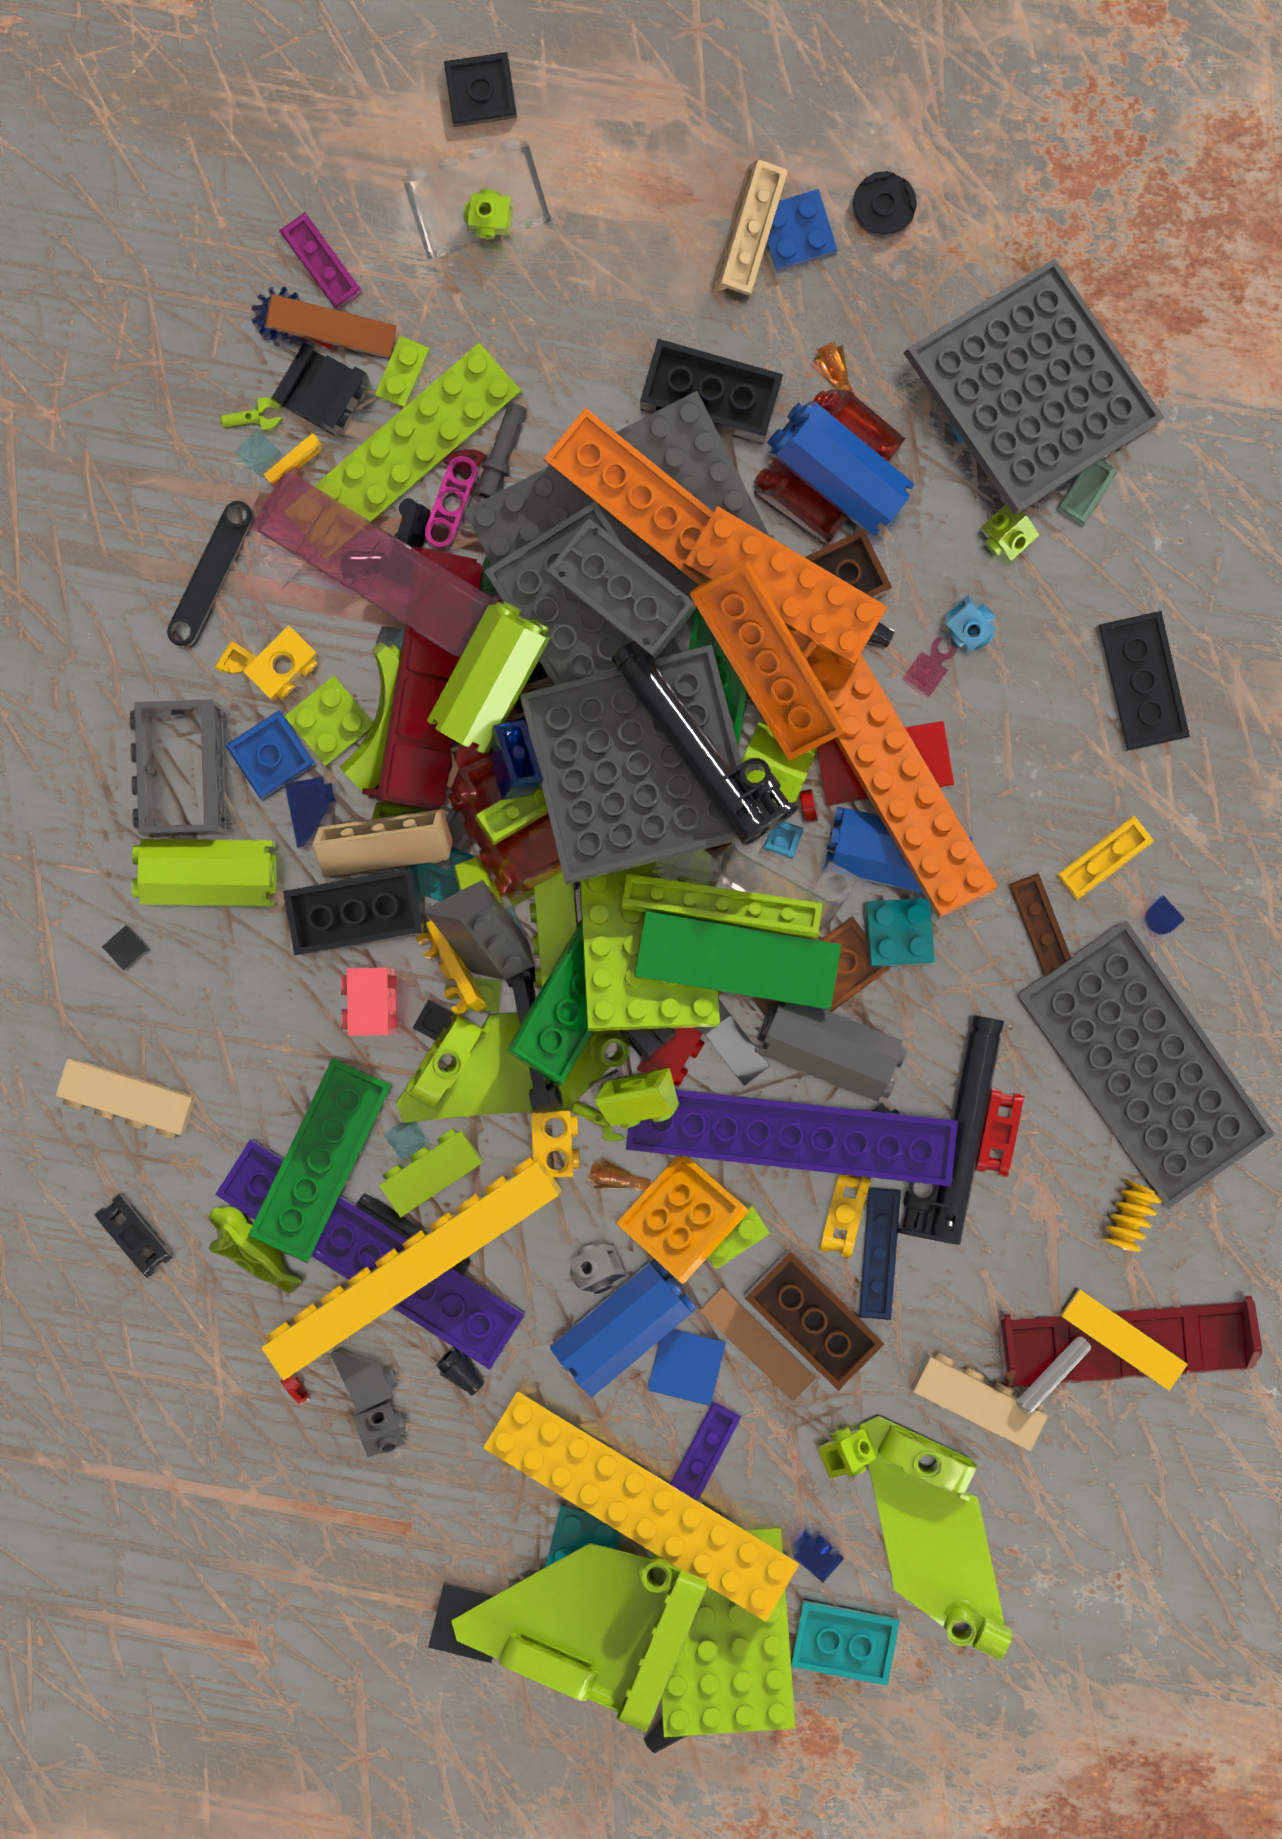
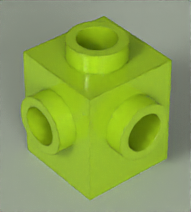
M482 189L480 193H471L470 203L465 202L463 220L468 222L471 233H475L476 237L494 239L495 235L510 236L513 210L512 200L510 196L499 195L498 191L491 189Z
M1007 504L980 527L987 538L984 542L986 547L995 556L1001 553L1010 561L1017 557L1039 536L1028 516L1022 511L1014 515Z
M849 1427L837 1430L831 1434L832 1440L817 1448L829 1478L848 1474V1477L859 1475L867 1470L866 1464L876 1459L864 1428L850 1431Z

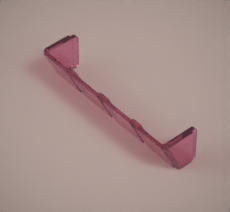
M300 468L284 473L255 518L253 528L287 551L303 558L308 564L341 585L357 592L362 598L395 619L411 626L416 632L449 653L461 657L488 605L496 604L497 602L503 604L499 594L491 598L302 479L304 471Z

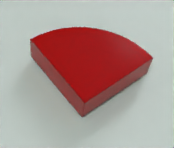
M296 1373L284 1381H280L289 1395L299 1405L311 1399V1395Z

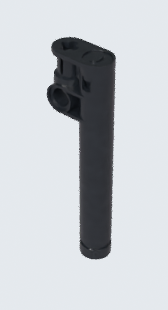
M632 641L613 655L612 662L619 671H622V676L743 845H749L758 840L798 810L799 806L796 802L790 803L780 790L781 784L763 759L750 758L731 771L650 656L645 654V649L635 641ZM754 770H760L765 773L764 779L758 783L750 782L747 777Z
M972 1015L970 1025L972 1028L968 1035L952 1120H958L952 1185L950 1187L930 1184V1191L926 1195L917 1196L913 1190L915 1182H907L904 1200L906 1211L903 1227H897V1233L949 1244H961L1001 1041L1000 1033H1002L1004 1021Z

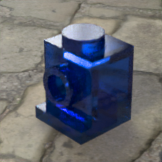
M804 1530L792 1543V1546L795 1547L792 1551L793 1557L822 1583L844 1559V1555L839 1549L834 1553L831 1552L834 1546L820 1534L815 1538L810 1532L807 1533Z

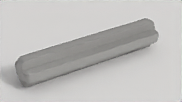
M1081 1336L1075 1338L1016 1402L1017 1406L1026 1414L1032 1413L1091 1350V1345Z

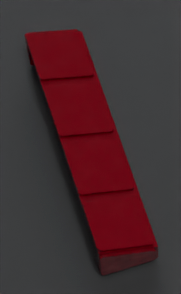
M409 547V550L402 549L401 556L416 562L378 790L363 788L362 794L369 796V799L391 804L437 810V807H441L445 801L452 758L450 750L454 740L439 732L435 728L437 723L430 724L427 720L471 639L473 629L471 621L476 611L482 566L481 563H477V559L428 548Z
M1251 1295L1245 1296L1242 1303L1113 1312L1188 1365L1181 1375L1248 1370L1258 1365L1262 1355L1256 1306ZM1003 1314L1002 1319L999 1321L1003 1385L1007 1387L1031 1386L1071 1342L1080 1336L1091 1345V1350L1060 1383L1120 1380L1133 1377L1146 1378L1148 1376L1062 1316L1011 1320L1010 1314Z

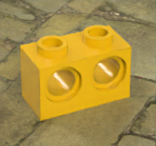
M557 1110L544 1114L531 1112L533 1162L540 1158L553 1177L573 1176L574 1169H580L579 1149H573L572 1136H578L577 1116L571 1117V1110ZM558 1118L563 1122L564 1132L561 1135L551 1136L548 1134L546 1123L549 1119ZM560 1151L565 1155L566 1163L562 1168L554 1169L548 1164L547 1156L550 1152Z

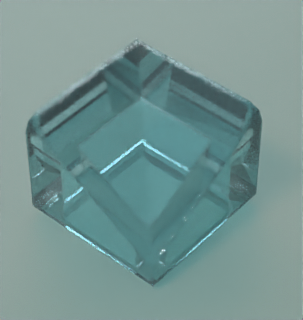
M387 626L381 627L376 645L380 641L387 647L393 643L401 651L404 629Z
M401 1122L384 1134V1137L401 1161H404L430 1142L417 1122Z

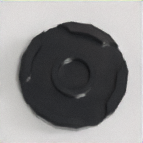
M889 171L875 172L864 178L857 187L852 201L853 215L858 225L868 234L878 237H891L904 231L912 222L917 207L916 193L911 184L905 178H901L896 173Z

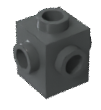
M390 1402L377 1404L366 1411L353 1415L367 1457L379 1453L392 1452L398 1446L405 1444L401 1432L407 1430L401 1412H393Z

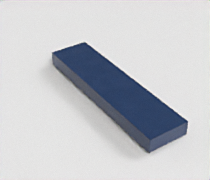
M869 1187L858 1309L859 1318L891 1320L898 1237L897 1227L899 1224L901 1198L900 1189Z

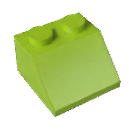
M759 721L742 763L750 758L763 759L781 784L780 790L787 800L792 803L797 800L818 747L788 761L767 724ZM754 770L750 772L747 779L750 782L758 783L764 779L765 773L760 770Z
M670 1068L608 1079L595 1099L597 1107L610 1126L621 1125L622 1128L636 1126L640 1124L641 1120L652 1119L653 1122L667 1120L672 1117L679 1105Z

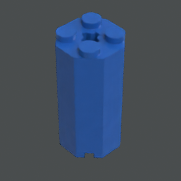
M811 401L805 405H802L800 402L797 403L789 412L787 418L790 421L783 430L777 429L769 438L767 444L772 447L769 454L861 529H864L867 534L876 535L880 531L876 526L880 522L885 526L888 525L908 501L910 495L905 489H912L914 483L819 404Z
M837 806L833 825L838 826V828H833L830 831L826 849L832 850V852L827 851L823 870L924 894L879 815Z
M655 1259L648 1262L550 1345L551 1351L560 1364L574 1376V1381L591 1398L697 1309L686 1293L680 1296L682 1293L680 1284L670 1273L665 1277L666 1269Z

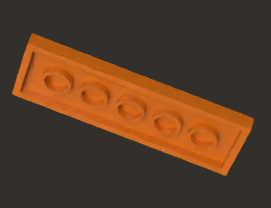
M717 506L686 558L684 565L711 580L748 560L787 626L851 664H855L888 607Z
M748 560L691 590L689 595L788 761L845 733L846 726Z

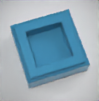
M784 821L768 832L762 849L793 859L804 828Z

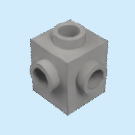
M588 1245L577 1251L578 1256L569 1260L572 1268L570 1271L572 1281L583 1291L594 1292V1294L605 1292L612 1288V1282L626 1276L613 1245Z

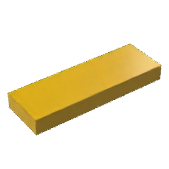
M1132 816L1056 876L1077 901L1149 846L1154 840L1138 819Z

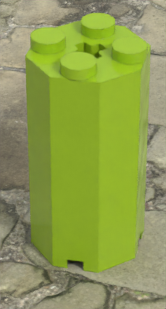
M497 602L496 604L488 605L427 720L430 724L437 723L435 728L439 732L464 746L470 747L472 742L479 744L476 751L481 753H487L491 750L551 638L547 634L550 628L548 625L535 618L531 620L524 619L519 616L521 610L507 602H503V604Z
M141 839L140 845H133L132 850L133 864L138 865L137 878L132 879V897H138L142 905L274 907L275 900L269 899V894H276L277 857L276 855H270L269 849H276L275 842L272 840Z

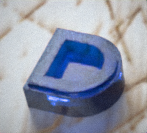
M1162 895L1146 910L1144 920L1151 932L1161 935L1173 931L1185 918Z

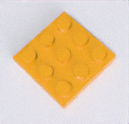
M676 1156L616 1224L678 1281L684 1284L744 1218L749 1210L689 1157Z

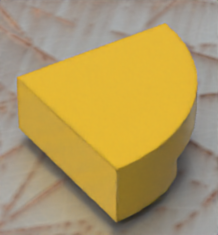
M230 641L214 668L227 674L242 673L257 656Z

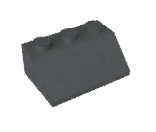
M483 880L425 909L426 914L472 973L507 980L534 966L527 938Z

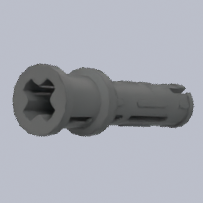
M511 402L507 404L489 459L483 461L481 467L484 470L479 484L472 491L478 497L486 499L500 492L504 478L510 474L509 459L527 413V409L519 404H512Z

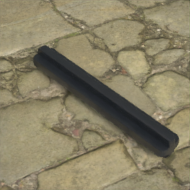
M364 1193L356 1203V1207L406 1239H409L420 1230L425 1235L427 1234L426 1231L403 1216L400 1218L398 1213L368 1194ZM465 1258L452 1268L464 1274L471 1261Z

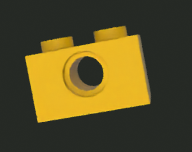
M288 625L243 672L272 701H275L278 697L283 700L295 688L292 683L300 675L306 677L316 668L318 663L315 660L319 655ZM281 658H289L292 662L290 671L285 674H279L275 669L276 662Z

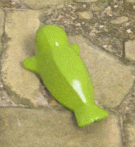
M226 1206L222 1208L215 1207L210 1211L209 1220L214 1225L218 1235V1239L211 1242L209 1246L211 1252L229 1258L253 1276L275 1285L288 1294L296 1290L301 1280L286 1271L279 1250L248 1237L253 1225L247 1223L245 1216L240 1210L232 1206Z

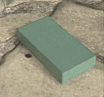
M1103 460L1093 464L1077 475L1056 510L1084 526L1119 470Z

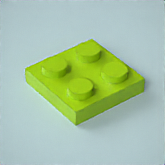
M334 675L284 716L326 767L365 736L373 723Z

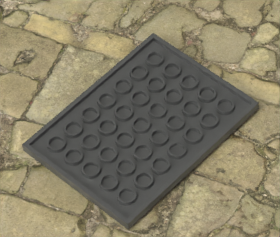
M698 391L616 432L711 511L714 512L716 507L719 506L769 536ZM549 466L464 509L493 566L594 501L553 467ZM600 507L621 543L692 600L689 593L698 586Z

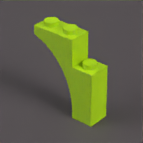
M382 641L372 649L380 678V697L375 719L363 742L339 767L361 791L363 788L374 789L380 782L401 651L393 643L387 647Z

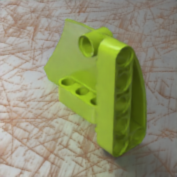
M589 1543L452 1620V1625L458 1642L499 1659V1664L574 1699L580 1701H587L588 1699L618 1713L616 1720L647 1733L709 1581L677 1568L662 1558L649 1559ZM654 1567L663 1569L666 1573V1581L663 1583L653 1582L649 1577V1570Z

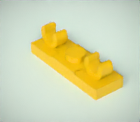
M430 920L426 925L431 934L423 933L416 938V941L421 946L427 942H432L431 949L423 953L424 957L432 960L440 954L443 960L439 964L442 972L448 980L453 979L456 982L458 988H449L444 993L448 1000L456 996L460 997L459 1003L453 1006L451 1010L455 1014H461L469 1006L476 1012L481 1011L487 1006L465 963L432 920Z

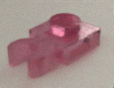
M940 636L931 645L932 654L930 657L921 652L903 677L904 681L928 698L948 671L941 663L950 660L956 653V647L954 646L947 654L939 652L938 645L943 639Z

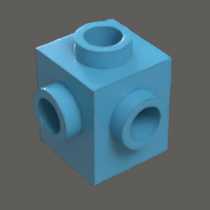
M969 594L944 615L946 624L951 628L949 635L960 647L965 644L973 651L976 647L983 648L994 638L993 633L996 631L993 620L996 616L986 604L982 603L979 606Z

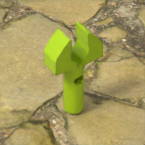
M268 397L257 398L258 405L253 410L221 415L220 422L223 427L256 423L261 426L263 432L274 431L283 421L282 417L266 419L261 415L268 409H279L281 406Z
M574 1102L571 1112L601 1126L603 1139L609 1142L625 1139L624 1136L612 1131L611 1126L608 1125V1121L600 1111L582 1102Z

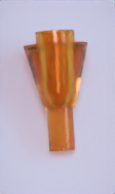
M832 342L817 349L819 356L815 357L814 360L830 380L836 384L843 401L846 402L855 398L856 396L847 379L848 371L843 345L837 347L835 342Z
M601 1158L599 1163H593L589 1176V1181L594 1182V1189H627L629 1187L646 1191L651 1183V1179L631 1175L630 1172L604 1158Z

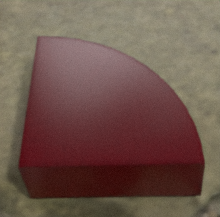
M463 449L451 452L442 462L448 466L455 457L464 456L473 460L479 468L487 458V455L475 449ZM463 462L456 466L455 473L464 480L470 477L472 470L468 463Z

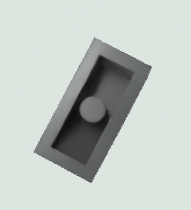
M341 1348L332 1351L330 1354L358 1413L396 1394L394 1387L398 1386L397 1379L391 1368L385 1370L383 1363Z

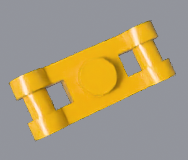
M837 1174L820 1241V1251L829 1252V1250L841 1252L843 1257L851 1258L871 1177ZM845 1187L857 1189L855 1198L843 1196ZM835 1228L846 1230L844 1240L833 1237Z

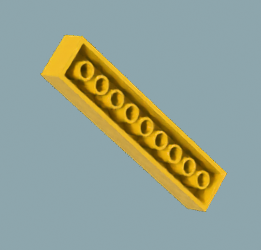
M531 1157L527 1158L514 1167L512 1170L514 1175L506 1180L502 1175L487 1185L485 1188L487 1194L481 1198L477 1194L472 1195L457 1207L460 1212L454 1216L447 1212L430 1225L432 1231L425 1235L420 1230L402 1244L405 1249L397 1253L394 1248L375 1262L377 1268L370 1271L368 1267H365L347 1281L350 1286L343 1290L341 1285L325 1294L320 1299L322 1305L316 1308L314 1303H312L293 1317L295 1323L289 1326L285 1321L265 1336L268 1342L261 1348L282 1380L284 1381L559 1196L562 1189L540 1158L534 1162Z
M518 1391L483 1447L677 1568L709 1581L708 1587L765 1622L800 1565L790 1557Z

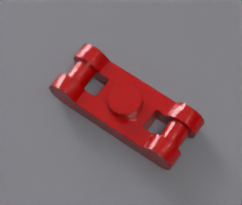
M991 1088L975 1171L985 1173L986 1170L997 1172L998 1176L1008 1177L1024 1094L1014 1092L1013 1095L1003 1094L1000 1089ZM999 1106L1010 1108L1009 1118L997 1116ZM991 1148L1002 1150L1000 1159L989 1157Z

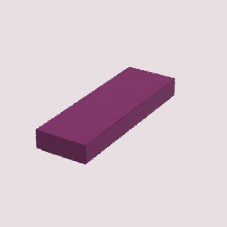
M306 212L279 230L282 237L335 310L340 309L362 293L358 284Z

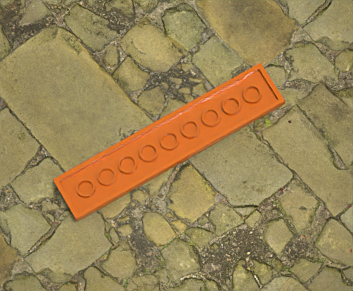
M584 408L545 456L544 461L697 586L710 581V579L684 565V562L711 518L713 511L587 408ZM787 626L806 659L818 643Z
M818 644L806 660L847 728L844 734L834 739L938 919L995 892L998 887L863 655L860 653L855 664H851Z

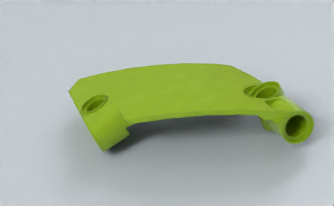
M518 1012L489 1014L481 1028L461 1015L453 1014L450 1018L453 1021L447 1030L445 1027L443 1028L396 1102L402 1123L533 1112L529 1099V1090L533 1088L529 1066L506 1052L520 1027ZM618 1030L592 1032L563 1085L559 1086L563 1106L557 1108V1110H569L574 1102L578 1101L610 1067H619L626 1062L629 1056L628 1048L630 1044ZM611 1043H616V1053L612 1057L606 1058L605 1048ZM444 1054H451V1064L447 1068L440 1069L438 1067L439 1058Z
M880 1416L860 1424V1429L864 1428L876 1456V1459L868 1463L894 1590L946 1629L947 1637L953 1644L972 1646L974 1649L1001 1661L1011 1643L1012 1629L1005 1626L979 1499L977 1496L966 1491L978 1467L977 1464L958 1452ZM929 1455L934 1457L936 1462L931 1466H926L920 1463L919 1460L921 1457ZM957 1622H966L969 1624V1627L966 1630L960 1631L955 1629L953 1625Z

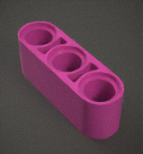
M455 457L450 461L425 529L426 539L433 546L441 548L450 546L454 543L465 515L464 509L468 507L479 474L478 466L468 457ZM465 462L471 466L472 472L467 480L461 481L455 476V468L458 464ZM450 493H456L461 501L459 508L452 512L446 510L444 507L445 497ZM441 523L449 528V537L444 542H438L433 537L434 527Z

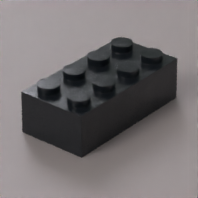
M658 339L641 395L640 408L654 412L698 391L716 430L764 443L783 374Z
M417 868L400 869L283 891L294 956L428 932Z

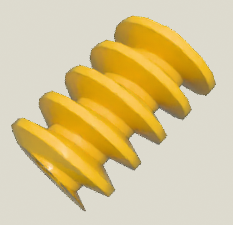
M1125 1179V1182L1132 1189L1120 1191V1194L1127 1201L1115 1203V1206L1122 1213L1110 1215V1218L1117 1225L1106 1226L1105 1230L1111 1235V1238L1100 1239L1129 1252H1141L1142 1248L1135 1242V1239L1146 1240L1147 1236L1140 1230V1227L1151 1228L1152 1224L1145 1216H1156L1157 1212L1150 1204H1161L1162 1200L1155 1194V1191Z

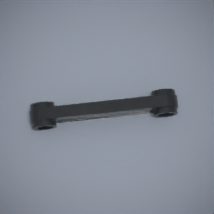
M233 501L224 509L168 625V638L178 647H189L196 641L253 523V512L245 502ZM240 508L246 510L247 515L243 522L238 524L231 522L230 517L234 510ZM184 624L190 627L188 638L182 641L176 640L175 630L177 627Z
M535 965L506 980L508 986L513 988L520 1025L536 999L533 982H536ZM529 1067L533 1088L529 1090V1099L533 1111L536 1114H544L562 1107L563 1099L559 1086Z

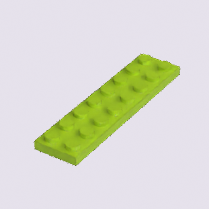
M478 343L284 512L322 556L329 561L439 466L447 455L456 451L507 407L509 402L515 400L522 393V390L486 349Z

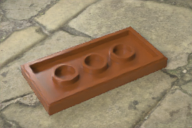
M853 916L819 940L842 944L831 1010H825L833 1012L891 969L889 966L869 967L866 934ZM751 997L764 1016H766L771 1003L778 1005L780 1002Z

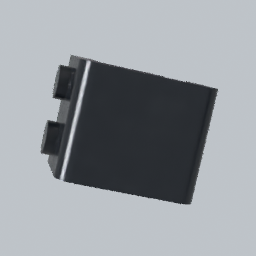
M303 343L271 399L338 438L341 431L349 425L356 405L367 394L370 380L367 373L355 366L351 369L328 355L325 357L318 353L313 346Z

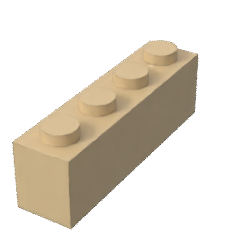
M439 809L318 827L313 848L323 877H343L351 873L376 872L380 869L393 867L406 868L414 864L428 862L434 864L448 860L453 840L444 811Z
M67 1058L55 1095L64 1099L63 1105L80 1110L82 1105L95 1108L93 1114L107 1119H112L113 1115L126 1118L124 1123L126 1125L143 1129L146 1124L157 1128L156 1134L171 1139L175 1138V1134H185L196 1099L195 1096L74 1058Z
M939 1352L936 1357L930 1354L927 1355L911 1387L914 1393L1029 1451L1032 1450L1048 1418V1415L1041 1411L1042 1404H1039L1032 1413L1026 1414L1017 1406L1016 1402L1018 1399L1012 1396L1014 1390L999 1382H996L993 1387L983 1382L985 1377L983 1374L969 1367L964 1372L954 1367L955 1360Z

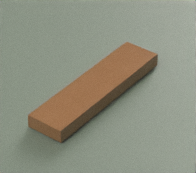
M723 1287L699 1309L792 1401L816 1378Z

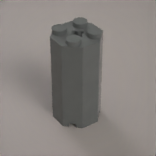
M781 1001L778 1005L771 1003L757 1037V1040L763 1042L762 1048L755 1046L754 1050L757 1054L875 1101H879L881 1096L885 1098L890 1096L895 1080L891 1079L896 1067L900 1068L907 1053V1049L901 1047L902 1040L822 1008Z

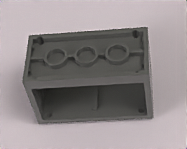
M588 518L547 570L554 579L629 639L635 641L654 659L658 658L697 609L694 601L590 518Z
M214 699L134 702L135 710L130 711L129 719L130 728L135 730L136 743H131L130 747L131 761L136 763L137 776H132L131 780L132 794L137 795L138 808H134L132 813L134 828H138V833L147 837L226 834L222 705ZM184 713H201L204 825L155 826L153 790L155 769L153 768L151 715L171 714L172 716H183Z

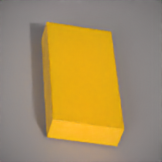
M312 433L263 475L274 488H277L323 449L322 443Z

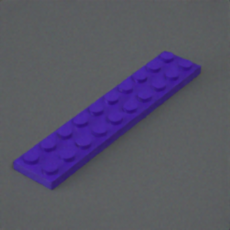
M675 1089L679 1105L671 1118L660 1122H653L652 1119L641 1120L640 1124L629 1127L627 1134L626 1150L951 1187L958 1120Z
M250 1139L215 1195L255 1220L284 1159ZM339 1196L312 1257L349 1280L365 1267H368L370 1271L377 1268L375 1262L395 1248L397 1253L405 1249L402 1244L407 1239L365 1213L350 1201ZM450 1268L392 1307L489 1370L525 1315L524 1312L453 1268Z

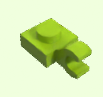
M472 977L487 1006L481 1011L498 1013L502 980ZM446 984L445 991L453 987L458 988V986Z

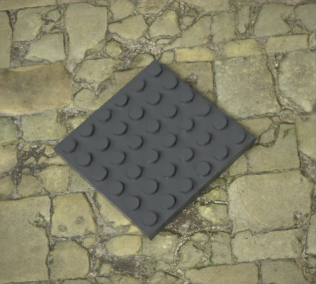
M1055 258L912 345L903 353L1014 515L1156 425L1164 418Z
M712 644L652 660L731 771L742 764ZM618 669L520 694L566 885L739 840L622 676V671Z

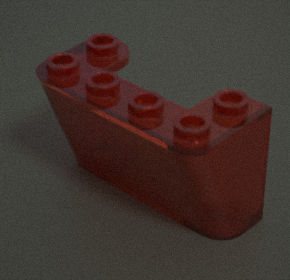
M830 389L827 392L822 390L812 401L819 404L888 462L906 439L849 390ZM776 458L768 468L762 469L754 480V484H756L755 493L822 542L829 543L848 518V516L839 512L836 507Z
M528 739L459 769L451 787L452 793L449 794V800L453 809L456 812L460 811L465 820L464 828L471 840L475 839L480 848L479 855L482 863L486 868L490 867L496 877L494 883L497 891L502 897L506 895L510 900L562 872L549 814L544 815L495 845H492L475 819L478 813L538 779L539 772L533 747Z

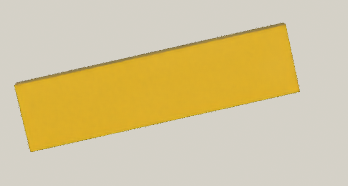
M1080 1289L1077 1290L1060 1315L1168 1391L1171 1390L1188 1365Z

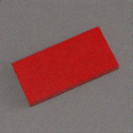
M944 721L905 727L939 787L953 786L954 779ZM835 739L820 745L817 749V756L826 806L869 799Z

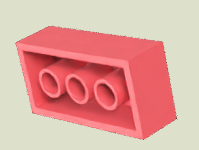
M347 968V975H341V995L347 996V1009H342L341 1012L342 1029H348V1036L398 1034L397 969Z

